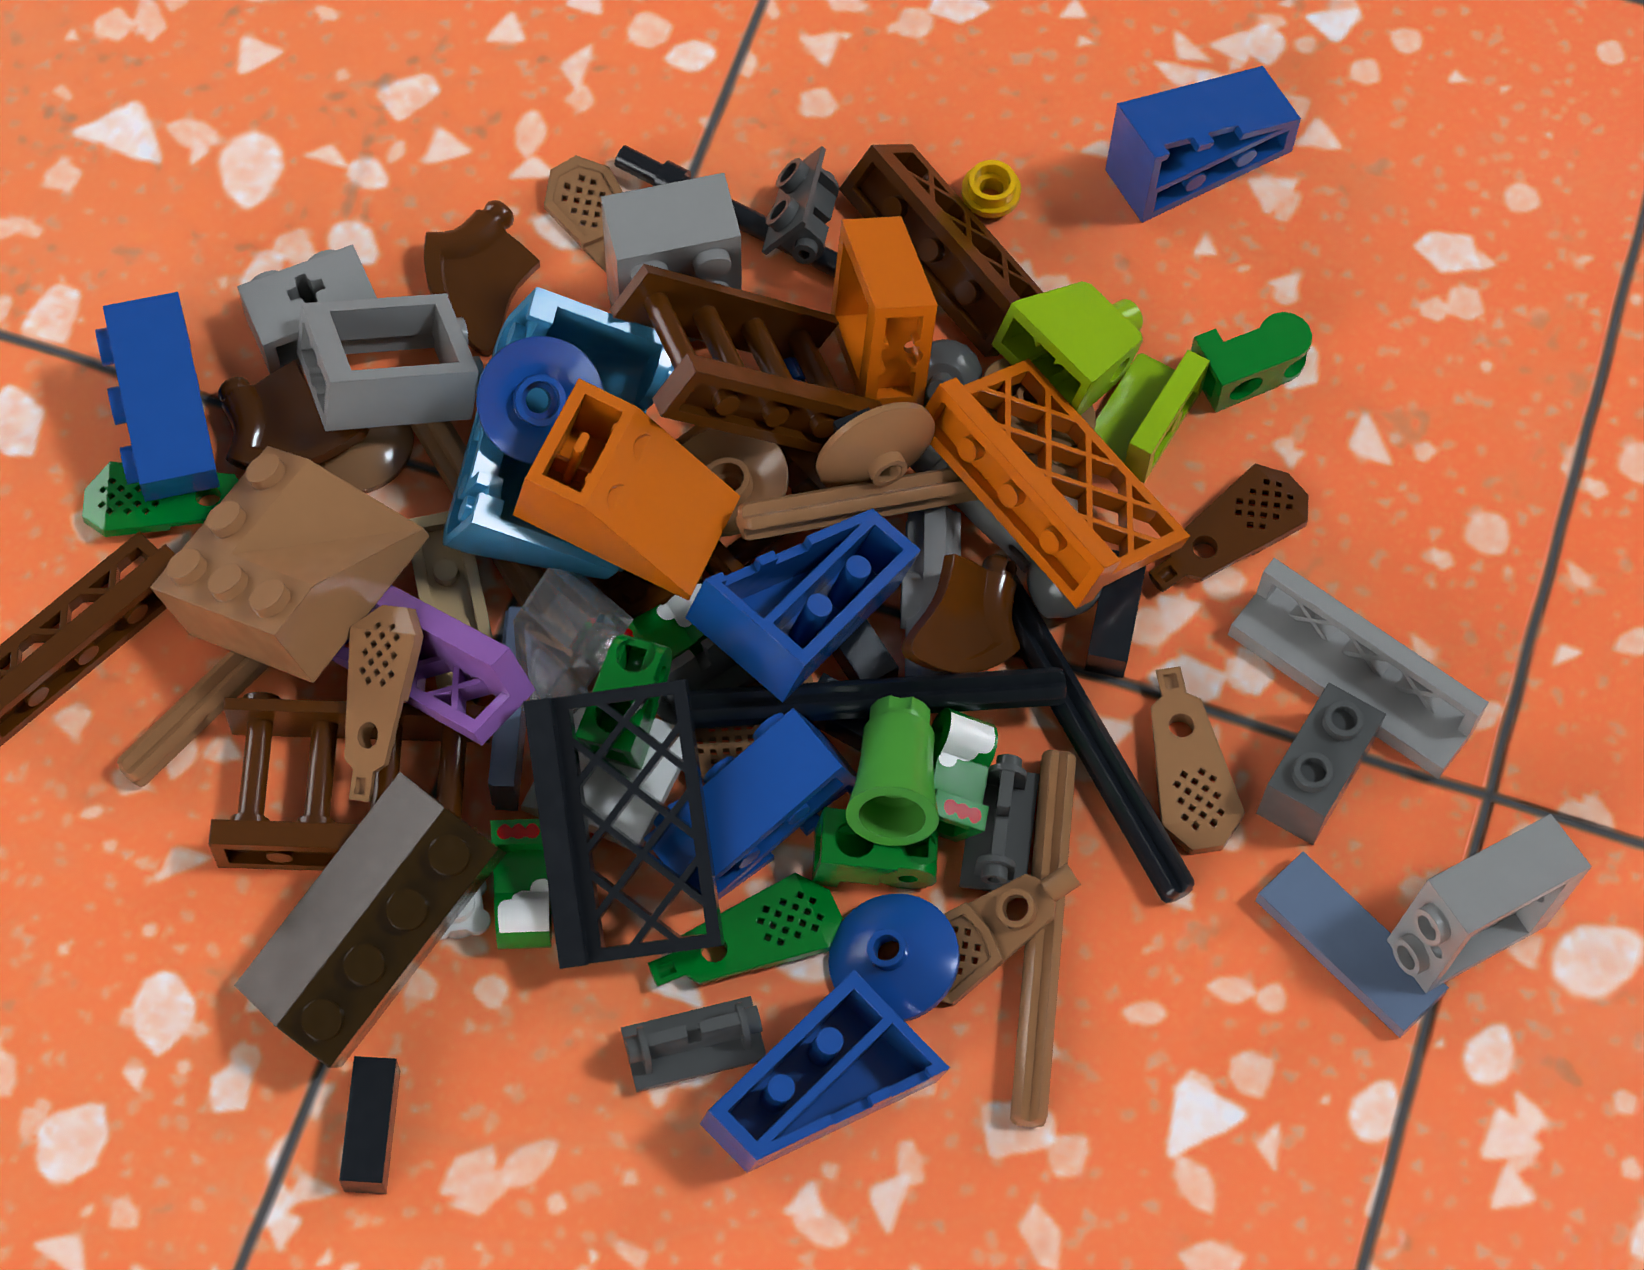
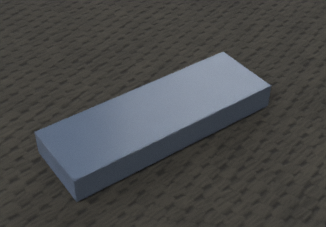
M509 607V611L505 612L502 644L511 649L531 681L535 642L532 608ZM524 704L493 734L488 786L491 802L495 806V810L518 811L526 734Z
M1304 851L1257 895L1255 901L1399 1038L1445 995L1449 988L1443 983L1425 993L1415 978L1405 973L1398 965L1393 954V948L1387 942V938L1391 933Z

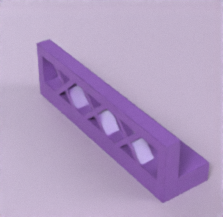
M393 585L388 588L369 612L370 614L381 605L416 609L424 638L409 700L406 703L481 746L523 704V701H526L536 690L509 647ZM349 639L332 659V661L348 669L349 648L345 647V645L349 642ZM453 672L451 686L425 692L426 678ZM491 694L496 696L475 719L466 715V701Z

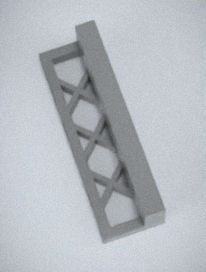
M1273 558L1263 571L1256 594L1231 624L1228 636L1317 697H1320L1327 684L1331 683L1386 713L1376 737L1437 779L1441 777L1471 737L1489 703L1276 558Z

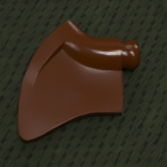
M498 200L489 201L483 210H476L462 225L454 230L426 232L424 244V265L430 294L447 293L456 317H462L466 322L468 345L482 356H491L493 354L511 300L524 282L540 268V260L506 232V229L513 225L514 215L508 206Z
M294 360L274 371L255 385H250L248 380L243 377H231L225 380L218 390L222 409L233 431L232 442L226 460L235 467L245 471L248 465L267 446L307 458L316 464H320L348 450L364 439L369 432V428L325 431L307 379L300 366Z
M957 554L944 555L935 595L926 611L912 627L902 643L904 657L919 666L945 674L988 670L1012 657L1020 649L1012 622V608L1017 583L1013 579L1017 572L1016 563L1008 561L1007 556L1000 554L987 556L982 566Z

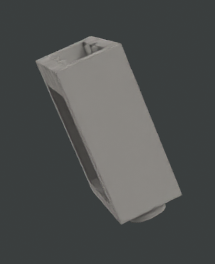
M447 293L301 303L297 354L325 431L472 419L475 394L477 393L478 382L484 368L481 358L471 354L468 346L466 322L464 318L456 317ZM434 348L440 364L351 370L346 354Z
M1549 814L1428 879L1387 938V942L1393 948L1394 957L1401 969L1408 975L1413 976L1424 992L1427 993L1546 927L1592 866L1553 815Z

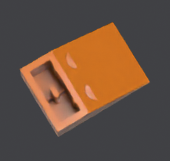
M579 378L524 479L513 516L689 601L741 496L640 408Z

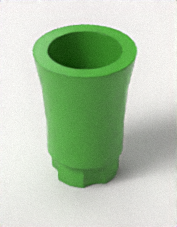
M888 695L878 699L871 705L870 719L863 729L861 756L856 781L846 808V820L856 834L873 843L887 846L915 844L933 834L939 824V813L934 789L933 756L935 734L930 725L931 712L924 702L915 697L899 698Z

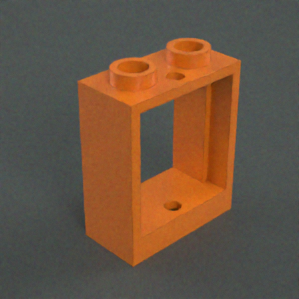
M901 216L842 219L831 314L835 315L839 322L834 332L858 396L878 400L882 405L896 402H912L924 405L938 304ZM913 341L914 346L904 347L906 343Z

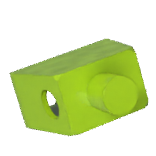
M1081 281L1011 303L991 345L1011 365L1029 358L1071 406L1082 415L1115 386L1127 372L1143 342L1142 333L1140 332L1143 325V317L1138 306L1131 300L1122 299L1111 304L1092 284Z

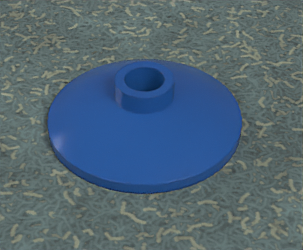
M548 336L522 338L499 350L485 366L480 376L476 393V408L479 421L490 441L511 458L533 464L577 380L580 378L603 390L601 378L591 360L574 345ZM534 388L544 390L548 396V405L540 413L532 412L526 404L527 394Z
M886 894L860 904L841 922L829 950V973L833 986L836 988L855 970L906 1022L928 1013L948 994L958 973L960 951L958 939L951 923L936 906L920 897L909 894ZM889 941L899 943V951L894 958L890 960L878 958V951L883 944Z

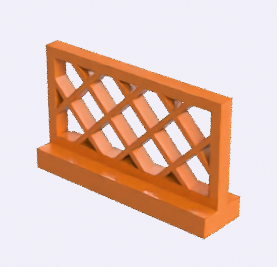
M1029 358L965 385L956 377L938 385L925 406L935 423V433L930 445L1076 609L1093 601L1103 586L1182 548L1190 537L1185 529ZM1021 383L1037 400V404L1011 396V386ZM983 406L997 410V422ZM1011 415L1037 424V435L1011 427ZM1052 429L1068 434L1077 444V449L1052 441ZM1023 451L1037 455V466ZM1052 460L1077 468L1078 480L1052 472ZM1092 474L1107 478L1118 489V494L1093 486ZM1064 496L1078 500V512ZM1093 505L1118 513L1119 526L1093 518ZM1133 519L1148 523L1158 533L1160 538L1157 539L1134 531ZM1104 541L1119 545V557Z

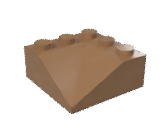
M267 446L248 465L244 475L225 498L209 512L205 522L181 551L170 559L167 568L150 588L189 635L314 683L349 639L350 627L369 614L430 536L423 527L313 461Z

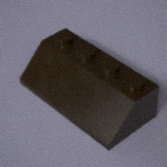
M399 772L234 986L274 1026L328 1068L342 1067L499 864L506 852L403 773Z

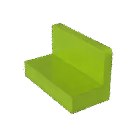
M1187 350L1175 370L1143 353L1138 354L1096 418L1094 431L1143 483L1147 480L1202 392L1210 360L1190 350Z

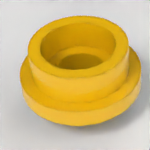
M985 160L976 164L965 175L962 182L961 195L963 202L976 215L985 218H999L1011 213L1017 207L1021 196V183L1008 164L999 160ZM986 189H993L998 191L1000 194L988 195L983 193L982 191Z

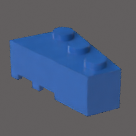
M1263 66L1117 103L1105 170L1143 223L1292 152L1301 118Z
M173 292L103 306L107 327L95 329L103 366L115 364L119 386L107 388L115 425L127 423L131 445L120 447L127 484L139 483L145 502L220 487L179 293Z
M872 508L806 536L803 543L775 554L772 550L758 556L753 564L728 575L720 572L706 578L685 618L783 703L899 587L921 549Z
M794 708L785 715L777 713L765 720L754 732L752 737L754 742L736 758L728 756L717 762L708 770L703 778L705 783L703 791L718 900L772 862L774 855L771 851L799 827L806 836L815 831L820 818L817 813L823 810L824 807L830 805L846 792L851 796L857 772L825 734ZM678 800L669 804L667 807L669 809H672ZM688 802L679 816L692 825ZM660 813L653 822L655 828L643 838L646 842H648L665 819ZM674 824L670 826L653 849L660 860L680 876L696 856L694 839ZM697 869L688 882L701 892Z
M853 970L707 1111L700 1125L748 1173L936 1083L950 1067Z

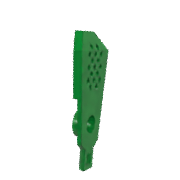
M110 461L84 489L82 518L85 524L104 537L131 535L138 532L168 531L174 526L202 524L207 519L209 512L225 498L239 479L235 474L217 472L220 487L145 502L140 484H127L123 464ZM207 495H215L220 498L212 506H203L198 503L201 498Z
M793 873L721 913L725 943L723 946L727 950L726 956L721 961H707L702 956L703 948L673 952L649 962L648 966L657 987L683 976L702 985L759 968L767 969L828 952L843 918L829 889L797 873ZM781 901L786 903V905H780ZM793 906L798 907V910L792 909ZM764 908L769 910L768 913L763 912ZM776 913L781 915L780 918L775 916ZM788 918L793 919V922L787 921ZM759 920L764 922L763 925L758 923ZM705 922L681 936L707 933ZM800 923L806 924L805 927L800 926ZM771 925L776 926L775 929H772V928H770V927H771ZM813 927L817 928V929H818L817 932L814 931V930H812V928H813ZM795 935H800V939L796 938ZM766 936H767V937H770L771 940H770V941L765 940V939H766ZM778 941L783 942V945H779Z

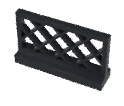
M688 679L523 701L559 968L578 967L590 963L725 945ZM674 695L677 724L663 743H661L632 720L649 698ZM635 700L625 715L611 705L612 703ZM598 706L619 722L597 752L576 737L573 709ZM626 728L656 750L634 781L604 759ZM678 737H680L682 759L670 750ZM578 751L590 759L582 773ZM663 757L685 773L687 789L672 809H669L642 788V785ZM598 766L628 788L606 819L587 805L584 797L583 786ZM635 795L665 817L644 847L613 825ZM688 802L692 825L679 816ZM587 817L600 826L591 839ZM672 824L694 839L696 856L681 876L651 854ZM606 833H609L637 855L615 885L594 869L592 852ZM644 861L674 883V886L653 914L622 891ZM697 869L701 892L688 882ZM597 884L609 893L600 906ZM681 890L703 906L707 933L680 936L660 920ZM617 899L646 921V923L630 944L605 947L601 918ZM653 928L668 938L643 942Z

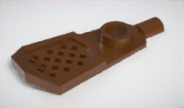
M1255 463L1185 528V531L1190 535L1189 539L1182 548L1170 553V557L1149 572L1152 583L1157 589L1164 592L1185 576L1203 581L1250 554L1255 555L1306 527L1308 522L1309 495L1289 473ZM1197 544H1208L1214 549L1215 555L1210 558H1201L1194 553L1193 547Z

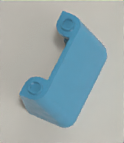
M536 287L507 317L492 354L493 357L506 345L526 337L548 336L564 340L580 349L591 360L601 378L604 391L637 406L645 414L647 409L654 403L652 399L674 371L670 359L654 329L638 323L616 319L611 313L540 287ZM534 388L527 394L526 404L532 412L540 413L548 405V396L544 390ZM476 411L443 532V546L467 554L603 580L609 579L618 571L622 572L624 569L513 516L524 479L532 464L513 459L500 451L487 437Z

